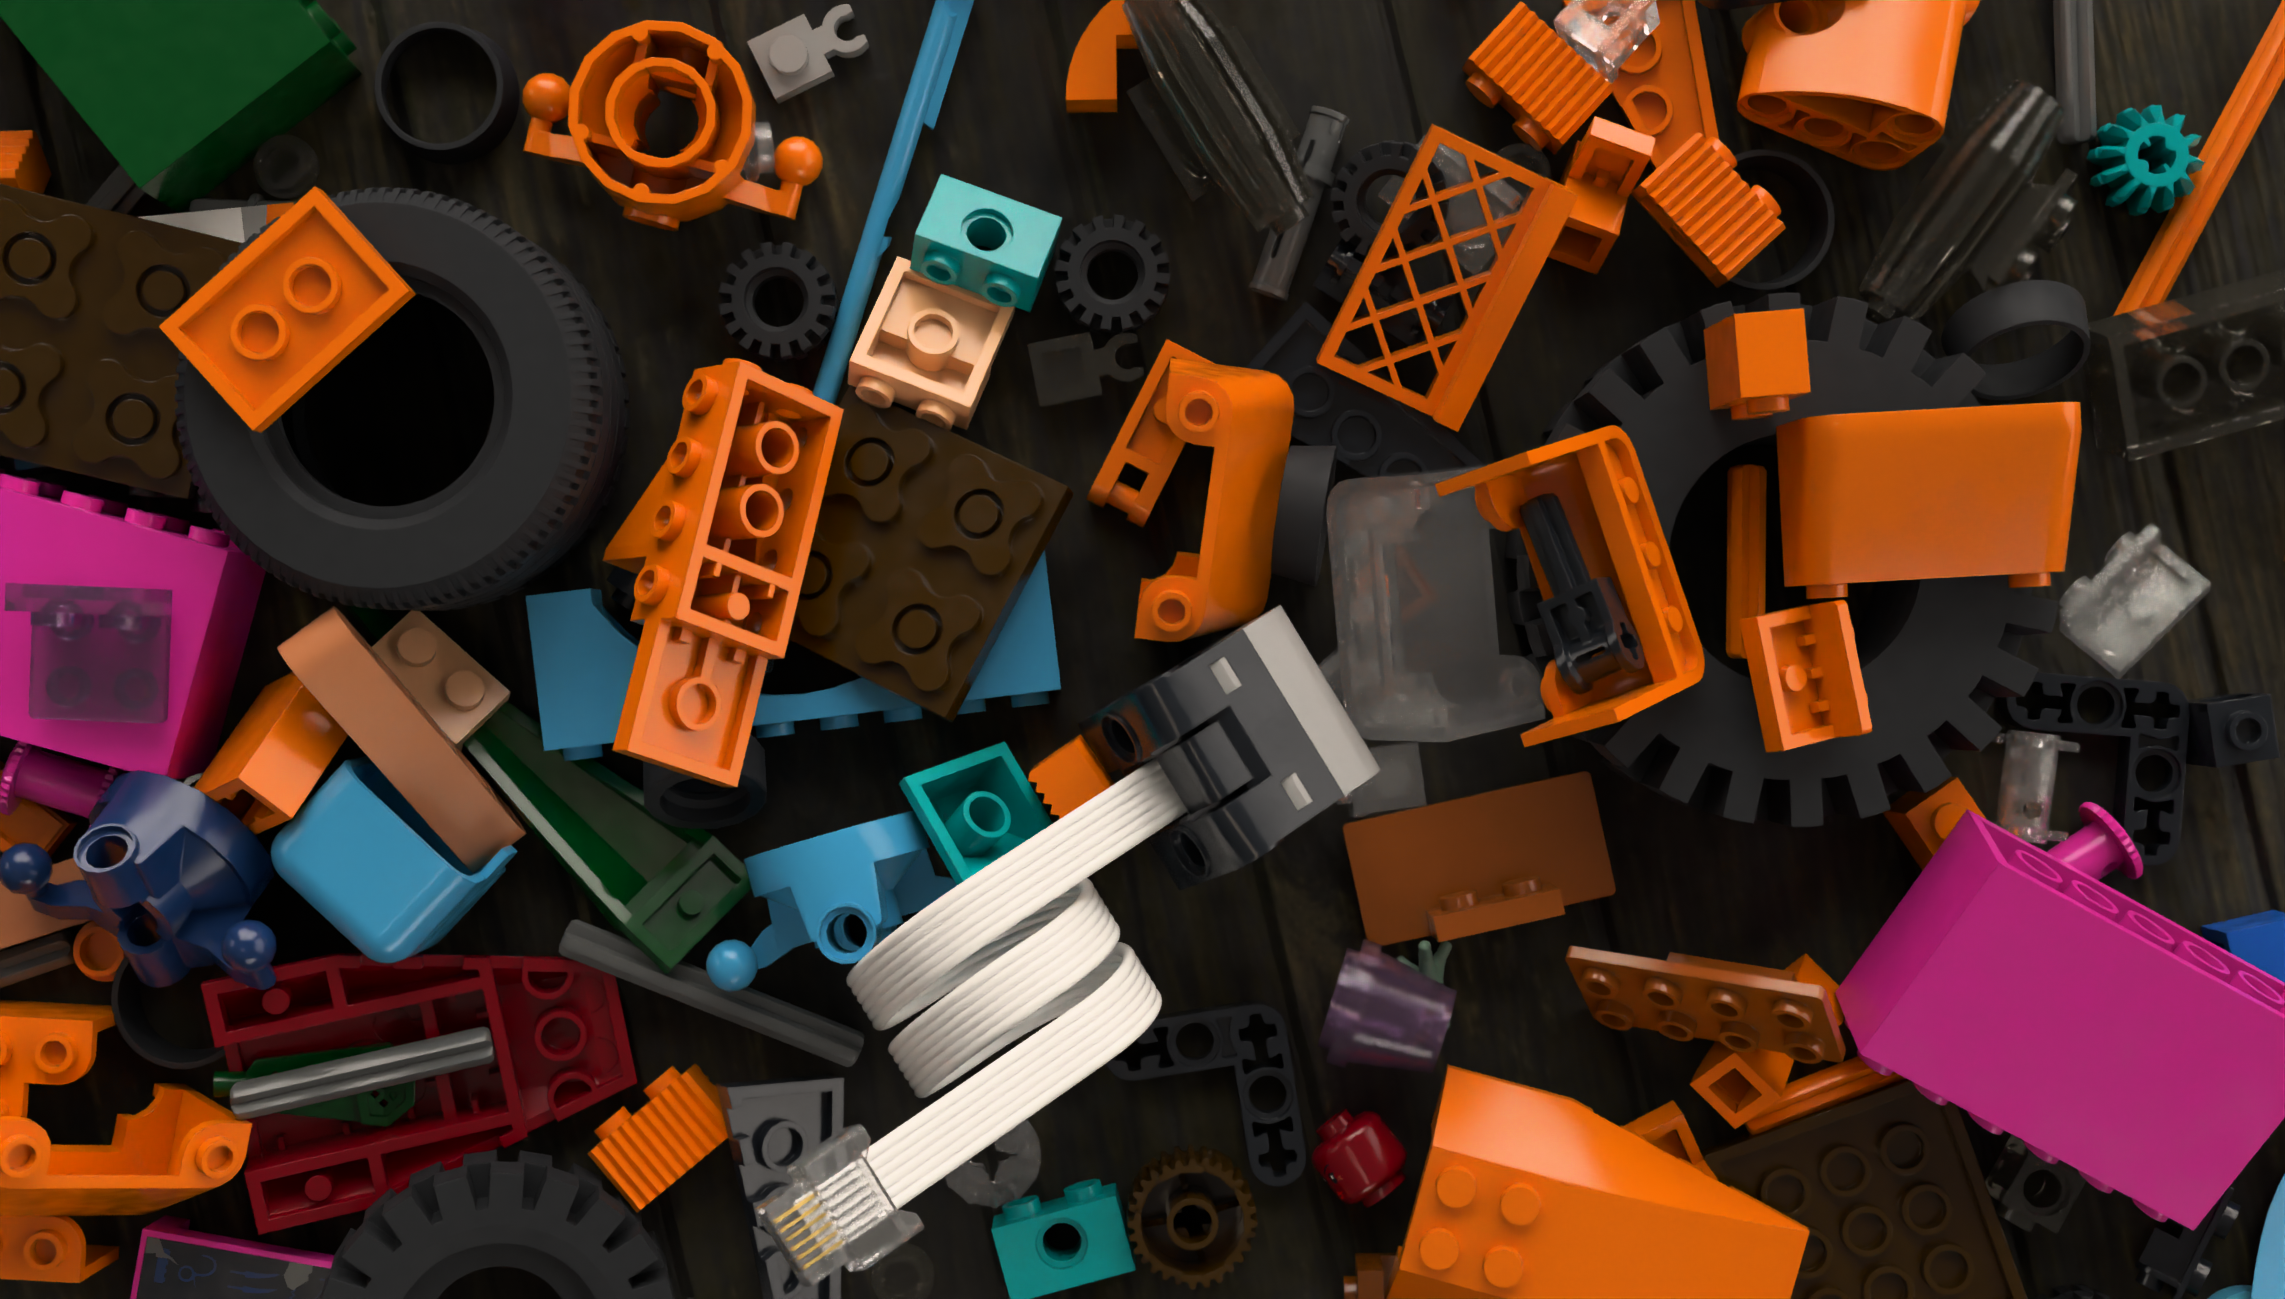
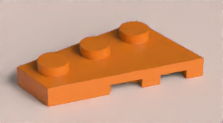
M1562 0L1564 8L1600 73L1606 81L1614 86L1615 89L1612 91V95L1630 128L1656 138L1652 156L1649 160L1654 171L1696 132L1704 135L1706 141L1710 137H1715L1719 140L1695 0Z

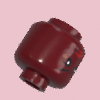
M1345 1108L1316 1130L1322 1142L1315 1148L1312 1154L1313 1166L1343 1203L1354 1204L1361 1201L1365 1208H1368L1386 1197L1406 1178L1401 1169L1407 1160V1152L1376 1112L1365 1111L1352 1117Z

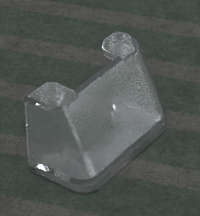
M1490 464L1347 479L1338 482L1329 494L1326 517L1343 708L1362 738L1384 741L1450 742L1545 719L1544 702L1540 691L1541 678L1535 666L1525 657L1499 655L1489 529L1496 528L1479 513L1475 502V486L1439 497L1435 486L1436 483Z

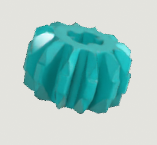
M2150 105L2143 109L2141 114L2136 109L2128 108L2117 114L2116 124L2107 123L2099 128L2096 136L2102 146L2089 151L2086 159L2093 164L2102 166V172L2094 175L2089 185L2100 187L2108 184L2111 189L2107 194L2105 205L2115 207L2126 200L2129 215L2139 216L2146 213L2149 207L2157 213H2161L2174 206V196L2182 198L2193 191L2195 185L2188 174L2200 171L2206 162L2198 157L2189 155V149L2196 146L2202 136L2190 134L2184 137L2180 133L2186 115L2175 114L2164 120L2161 105ZM2140 150L2142 159L2138 158V151ZM2148 162H2151V167H2152L2151 170H2149V163H2148Z

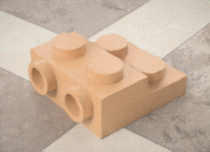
M897 256L849 360L848 384L856 387L855 392L857 396L871 406L889 408L892 402L916 410L915 415L917 418L927 420L948 431L951 430L953 425L967 430L989 380L991 366L1013 318L1015 307L996 305L981 294L953 284L942 285L935 283L923 273L910 269L911 261Z

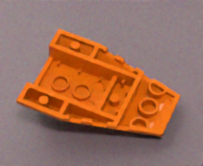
M1447 1064L1431 1123L1432 1140L1403 1246L1398 1245L1384 1299H1791L1810 1233L1808 1227L1732 1185L1728 1187L1703 1173L1701 1168L1681 1157L1676 1158L1648 1143L1641 1135L1622 1125L1619 1127L1594 1113L1592 1108L1573 1098Z

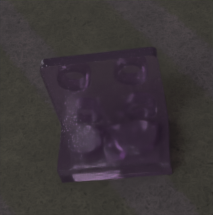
M5 583L4 611L31 612L30 717L34 719L164 723L168 718L173 590Z

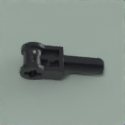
M1549 493L1528 500L1521 506L1520 513L1554 597L1538 603L1537 607L1553 644L1554 657L1564 681L1574 693L1582 695L1593 689L1594 682L1623 669L1629 673L1641 670L1645 662L1643 648L1634 627L1626 616L1611 577H1600L1591 580L1558 496L1554 493ZM1606 650L1604 653L1592 658L1594 654Z

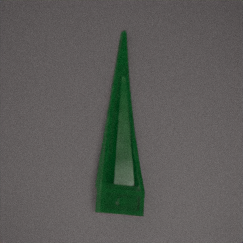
M345 605L376 643L397 624V622L379 609ZM508 701L463 743L464 749L618 933L621 931L666 975L751 890L745 865L712 834L702 828L688 829L671 826L654 818L644 807V792L592 758L564 761L563 749L544 751L541 724Z

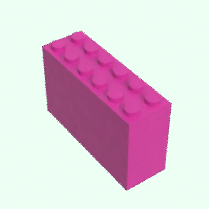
M0 468V736L130 772L140 770L165 775L173 779L188 778L198 773H204L215 758L266 570L252 561L249 555H245L231 541L230 535H226L222 529L213 528L211 530L191 525L188 532L190 520L156 511H151L150 513L128 508L129 504L94 494L84 495L67 491L66 486L33 477L23 478L6 474L5 469Z
M1968 809L1835 992L1845 1016L1844 1023L1851 1031L1858 1048L1857 1055L1871 1069L1885 1076H1890L1892 1072H1895L1909 1079L1915 1088L1929 1100L1939 1105H1946L1949 1101L1967 1110L1970 1117L1987 1131L2001 1135L2005 1130L2023 1140L2025 1146L2040 1159L2050 1164H2056L2061 1160L2076 1168L2079 1174L2098 1190L2111 1193L2116 1189L2131 1197L2139 1209L2159 1222H2166L2170 1218L2194 1231L2285 1118V982Z

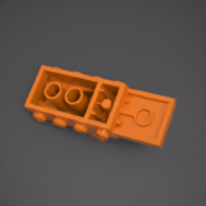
M726 358L721 365L694 369L693 376L686 385L682 397L684 411L677 439L668 452L667 460L606 547L603 561L638 574L634 585V597L636 600L630 621L644 625L612 751L720 787H738L768 659H784L844 409L814 396L811 390L803 386L784 382L763 372L758 365L736 358Z

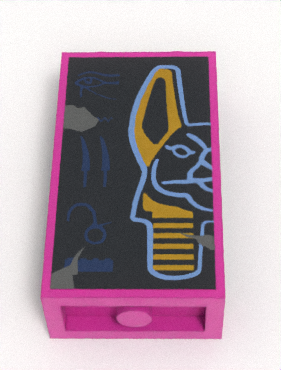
M168 1215L161 1217L142 1229L130 1299H320L325 1278L329 1276L334 1255L189 1230L190 1219Z

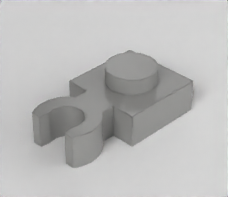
M842 4L832 8L824 17L822 26L812 30L805 14H802L747 41L778 104L834 77L835 75L827 59L835 55L843 58L858 57L869 48V43L864 34L856 36L850 41H844L837 37L838 27L855 17L850 4Z

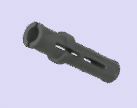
M1311 106L1310 116L1295 159L1290 158L1287 160L1284 173L1289 177L1270 226L1253 280L1250 281L1248 286L1254 292L1280 301L1288 300V292L1303 249L1307 243L1324 189H1331L1336 175L1331 172L1345 129L1350 123V119L1347 116L1321 106Z

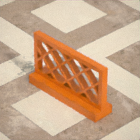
M1431 124L1325 339L1316 362L1433 417L1435 422L1458 432L1579 196L1569 188L1547 177L1544 178L1441 127ZM1441 143L1463 154L1471 180L1435 192L1427 168ZM1474 160L1496 171L1479 176ZM1511 177L1530 186L1519 211L1493 220L1483 190L1484 185ZM1422 180L1427 196L1412 201ZM1474 189L1485 223L1449 236L1438 202ZM1430 205L1441 239L1405 252L1398 232V227L1404 215ZM1511 225L1501 244L1497 230ZM1489 233L1496 255L1489 270L1463 279L1453 245ZM1393 239L1398 255L1382 260ZM1445 249L1455 282L1419 295L1409 261ZM1401 264L1412 298L1376 310L1368 289L1375 273ZM1481 284L1471 304L1467 289ZM1459 292L1466 312L1459 329L1433 337L1423 305ZM1364 298L1369 313L1354 318ZM1416 308L1426 340L1390 353L1379 320ZM1371 323L1373 324L1383 356L1357 365L1336 355L1346 332ZM1451 343L1443 361H1441L1437 348ZM1430 350L1437 373L1425 396L1401 385L1394 363ZM1387 366L1391 380L1372 371Z

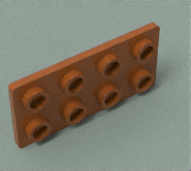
M1578 771L1352 821L1342 826L1366 942L1372 948L1430 935L1437 942H1443L1565 915L1564 906L1611 896L1616 891L1590 773L1587 771Z
M1569 946L1565 960L1593 1018L1609 1028L1629 1030L1633 1026L1659 1031L1664 1036L1678 1041H1690L1694 1037L1718 1041L1740 1052H1754L1757 1048L1781 1052L1794 1060L1809 1064L1819 1063L1822 1060L1843 1062L1846 1047L1826 989L1819 985L1798 982L1793 971L1670 952L1667 961L1578 946Z

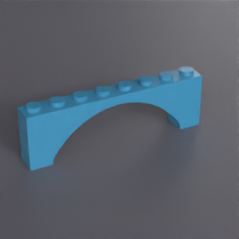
M1045 550L957 714L986 711L985 698L1002 696L1011 697L1012 708L1050 703L1048 691L1061 689ZM589 588L526 596L544 751L563 749L564 761L602 757V744L614 743L640 641L630 634L603 606L600 589ZM861 677L834 688L810 693L775 695L760 693L752 726L756 728V737L764 738L795 734L794 721L819 718L821 730H832L859 726V713L883 711L884 723L922 719L923 717L921 707Z

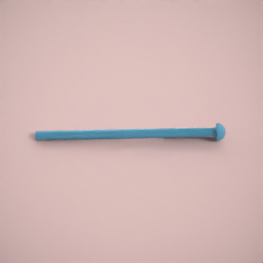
M974 0L935 1L813 390L814 396L834 405L837 401L882 254L891 243L892 237L884 236L888 219L902 193L923 125L930 130H933Z

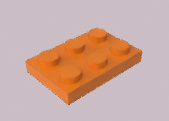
M314 186L166 319L159 328L251 430L262 433L415 296L416 293L326 193Z

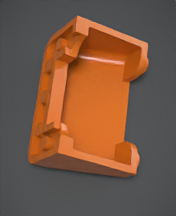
M1175 358L1170 359L1165 403L1166 421L1171 431L1182 441L1194 445L1214 447L1200 554L1177 551L1173 565L1165 574L1155 579L1141 578L1134 638L1162 642L1184 641L1245 625L1257 618L1264 610L1268 599L1271 578L1272 548L1278 502L1294 417V396L1285 380L1272 372Z
M2080 402L1833 414L1801 418L1776 426L1784 587L1806 586V599L1848 597V583L2008 575V588L2051 586L2050 572L2065 571L2082 433Z
M154 1083L152 1096L155 1099L146 1109L135 1115L117 1114L111 1145L51 1144L46 1130L31 1119L18 1116H0V1216L143 1215L156 1212L217 1188L233 1179L245 1160L252 1123L247 1120L236 1119L232 1111L190 1086L179 1083Z

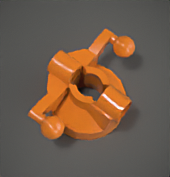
M645 20L613 31L584 57L571 87L564 78L554 73H541L528 80L522 92L524 109L531 117L523 152L561 163L588 168L593 178L618 205L624 207L623 217L655 228L678 231L680 221L688 222L722 210L728 203L756 212L795 220L803 186L811 184L818 178L823 168V157L820 148L810 139L793 136L784 139L776 147L773 154L772 166L775 174L781 180L779 190L743 179L740 172L754 145L756 104L740 64L723 47L724 44L721 41L683 22ZM660 90L691 99L699 117L698 130L694 139L684 149L679 150L680 154L675 155V157L658 158L644 154V150L649 151L650 149L645 136L646 122L650 114L661 104L658 98ZM568 115V127L572 136L551 133L553 123L561 121Z

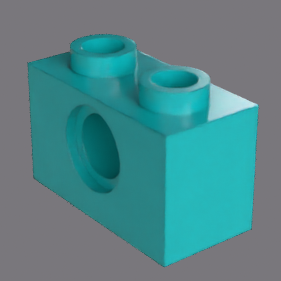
M941 174L915 233L910 269L923 273L935 283L942 285L953 284L981 294L996 305L1003 307L1014 306L1031 312L1055 252L1062 217ZM975 246H985L992 249V251L980 250Z
M1089 1179L1064 1188L1065 1196L1040 1203L1039 1196L1032 1195L1018 1198L1002 1205L1003 1213L994 1215L991 1231L1010 1299H1032L1136 1270V1255L1133 1252L1132 1241H1129V1229L1116 1183L1102 1186L1100 1179ZM1067 1223L1077 1229L1081 1238L1074 1247L1060 1250L1048 1243L1045 1238V1232L1054 1224Z

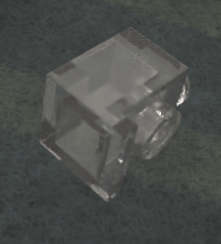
M1571 0L1553 20L1557 35L1564 39L1567 45L1574 48L1577 54L1582 56L1588 64L1592 65L1610 83H1613L1618 78V68L1660 24L1656 0Z

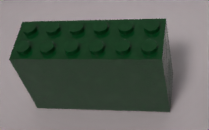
M0 0V17L139 189L178 213L186 211L190 207L192 200L204 197L362 74L349 58V55L358 48L316 0Z

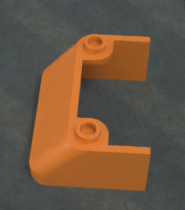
M1609 425L1526 451L1435 484L1439 497L1475 486L1476 506L1481 516L1487 522H1490L1496 529L1502 532H1509L1519 528L1544 601L1554 597L1520 510L1522 505L1534 497L1554 493L1558 496L1591 580L1600 577H1611L1626 616L1640 639L1645 658L1644 667L1641 670L1629 673L1623 669L1594 682L1593 689L1582 695L1574 693L1568 687L1557 667L1556 660L1552 659L1545 668L1540 691L1542 700L1546 708L1552 713L1553 719L1520 734L1524 747L1620 722L1698 683L1702 679L1705 669L1702 644L1637 453L1630 438L1621 428ZM1606 650L1594 654L1592 658L1604 653Z

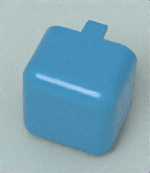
M365 756L345 760L280 830L272 843L271 860L281 878L365 956L380 963H395L440 942L506 871L505 865L518 851L511 845L504 847L486 865L472 873L369 757Z

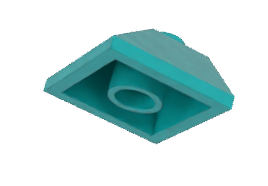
M1005 741L904 777L899 783L956 885H959L1053 824Z

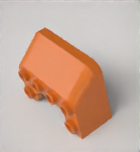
M0 1000V1116L27 1118L29 1083L64 1085L86 1075L96 1058L97 1032L116 1025L112 1006ZM0 1216V1279L81 1283L119 1259V1246L86 1245V1239L81 1227L68 1216Z

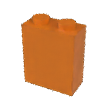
M291 672L264 686L193 788L201 791L231 811L255 835L294 817L348 734L298 677Z

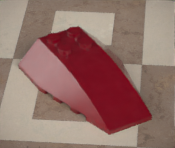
M333 953L272 966L277 980L272 987L265 990L236 982L230 976L207 980L201 983L215 1048L224 1046L229 1071H247L256 1058L386 1042L399 1046L482 1026L488 1027L493 1037L495 1057L490 1064L416 1080L415 1105L388 1127L365 1125L355 1121L280 1113L246 1119L252 1123L247 1148L249 1159L244 1175L258 1235L366 1210L390 1188L397 1194L408 1188L410 1175L440 1161L446 1171L463 1166L464 1154L492 1151L502 1145L506 1148L528 1137L529 1132L555 1119L559 1122L637 1083L616 976L568 957L415 954L399 962L380 963L371 960L363 953ZM375 1090L372 1092L375 1096L378 1094ZM385 1099L381 1101L384 1105L387 1103Z

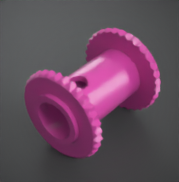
M18 741L10 753L0 781V812L10 816L19 807L22 799L89 818L88 816L93 807L117 776L130 771L112 766L109 767V770L101 769L41 751L39 746Z
M2085 802L2079 807V815L2082 818L2081 821L2084 823V827L2047 851L2050 855L2096 880H2100L2116 868L2132 880H2136L2143 873L2141 857L2126 831L2106 810L2092 802Z

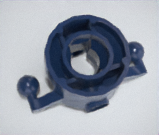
M140 770L122 773L117 776L93 807L88 816L91 826L74 847L73 858L85 880H76L60 885L49 883L48 881L53 873L52 859L37 844H15L4 851L0 857V882L12 893L25 894L33 909L37 912L57 919L93 920L100 927L117 937L139 981L147 986L157 988L170 986L186 976L191 968L213 966L214 963L236 982L256 989H268L277 980L270 963L277 951L274 933L261 921H243L274 877L271 857L257 836L231 811L201 791L173 778Z

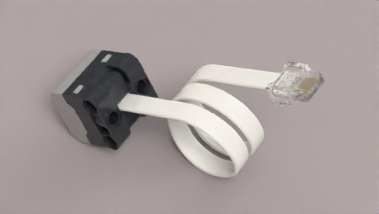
M1281 605L1223 636L1173 668L1126 693L1080 721L1077 725L1107 774L1120 768L1125 777L942 895L882 940L849 972L846 979L847 985L852 988V993L857 996L858 1002L862 1005L863 1011L867 1013L868 1019L872 1021L873 1027L879 1031L899 1024L940 999L904 1028L891 1041L888 1047L889 1053L893 1056L894 1061L899 1064L900 1071L904 1073L905 1079L909 1081L910 1087L914 1089V1093L918 1098H925L935 1093L1014 1040L1053 1019L1055 1020L870 1146L871 1138L861 1124L848 1126L786 1167L794 1183L758 1206L755 1210L802 1287L814 1286L843 1264L850 1272L865 1271L922 1231L924 1225L917 1213L899 1210V1208L1116 1057L1139 1038L1156 1019L1162 1006L1161 994L1156 989L1155 984L1150 979L1132 947L1118 942L1120 928L1099 896L1098 891L1094 888L1093 883L1087 877L1161 829L1160 832L1148 841L1178 890L1186 889L1235 871L1263 856L1279 845L1286 835L1381 771L1380 766Z

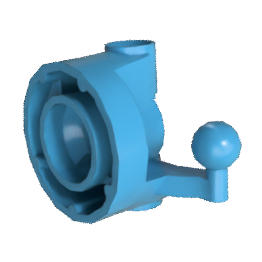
M915 811L855 825L745 858L744 864L754 898L759 896L767 898L772 924L761 932L751 947L745 942L735 939L724 940L715 945L709 952L706 961L707 974L711 982L719 989L728 992L740 991L749 986L754 980L758 969L770 966L795 947L814 942L815 948H820L821 952L831 961L840 964L856 963L897 929V925L903 923L902 916L923 910L957 885L953 878L935 875L927 852V848L930 846L926 832ZM852 915L858 916L866 926L867 937L864 944L853 938L850 932L849 922Z

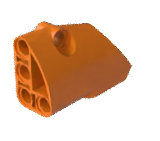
M1794 0L1765 4L1745 23L1742 29V43L1747 52V58L1737 101V109L1743 117L1754 123L1861 167L1879 171L1897 169L1934 144L1944 134L1963 26L1971 19L1981 0Z

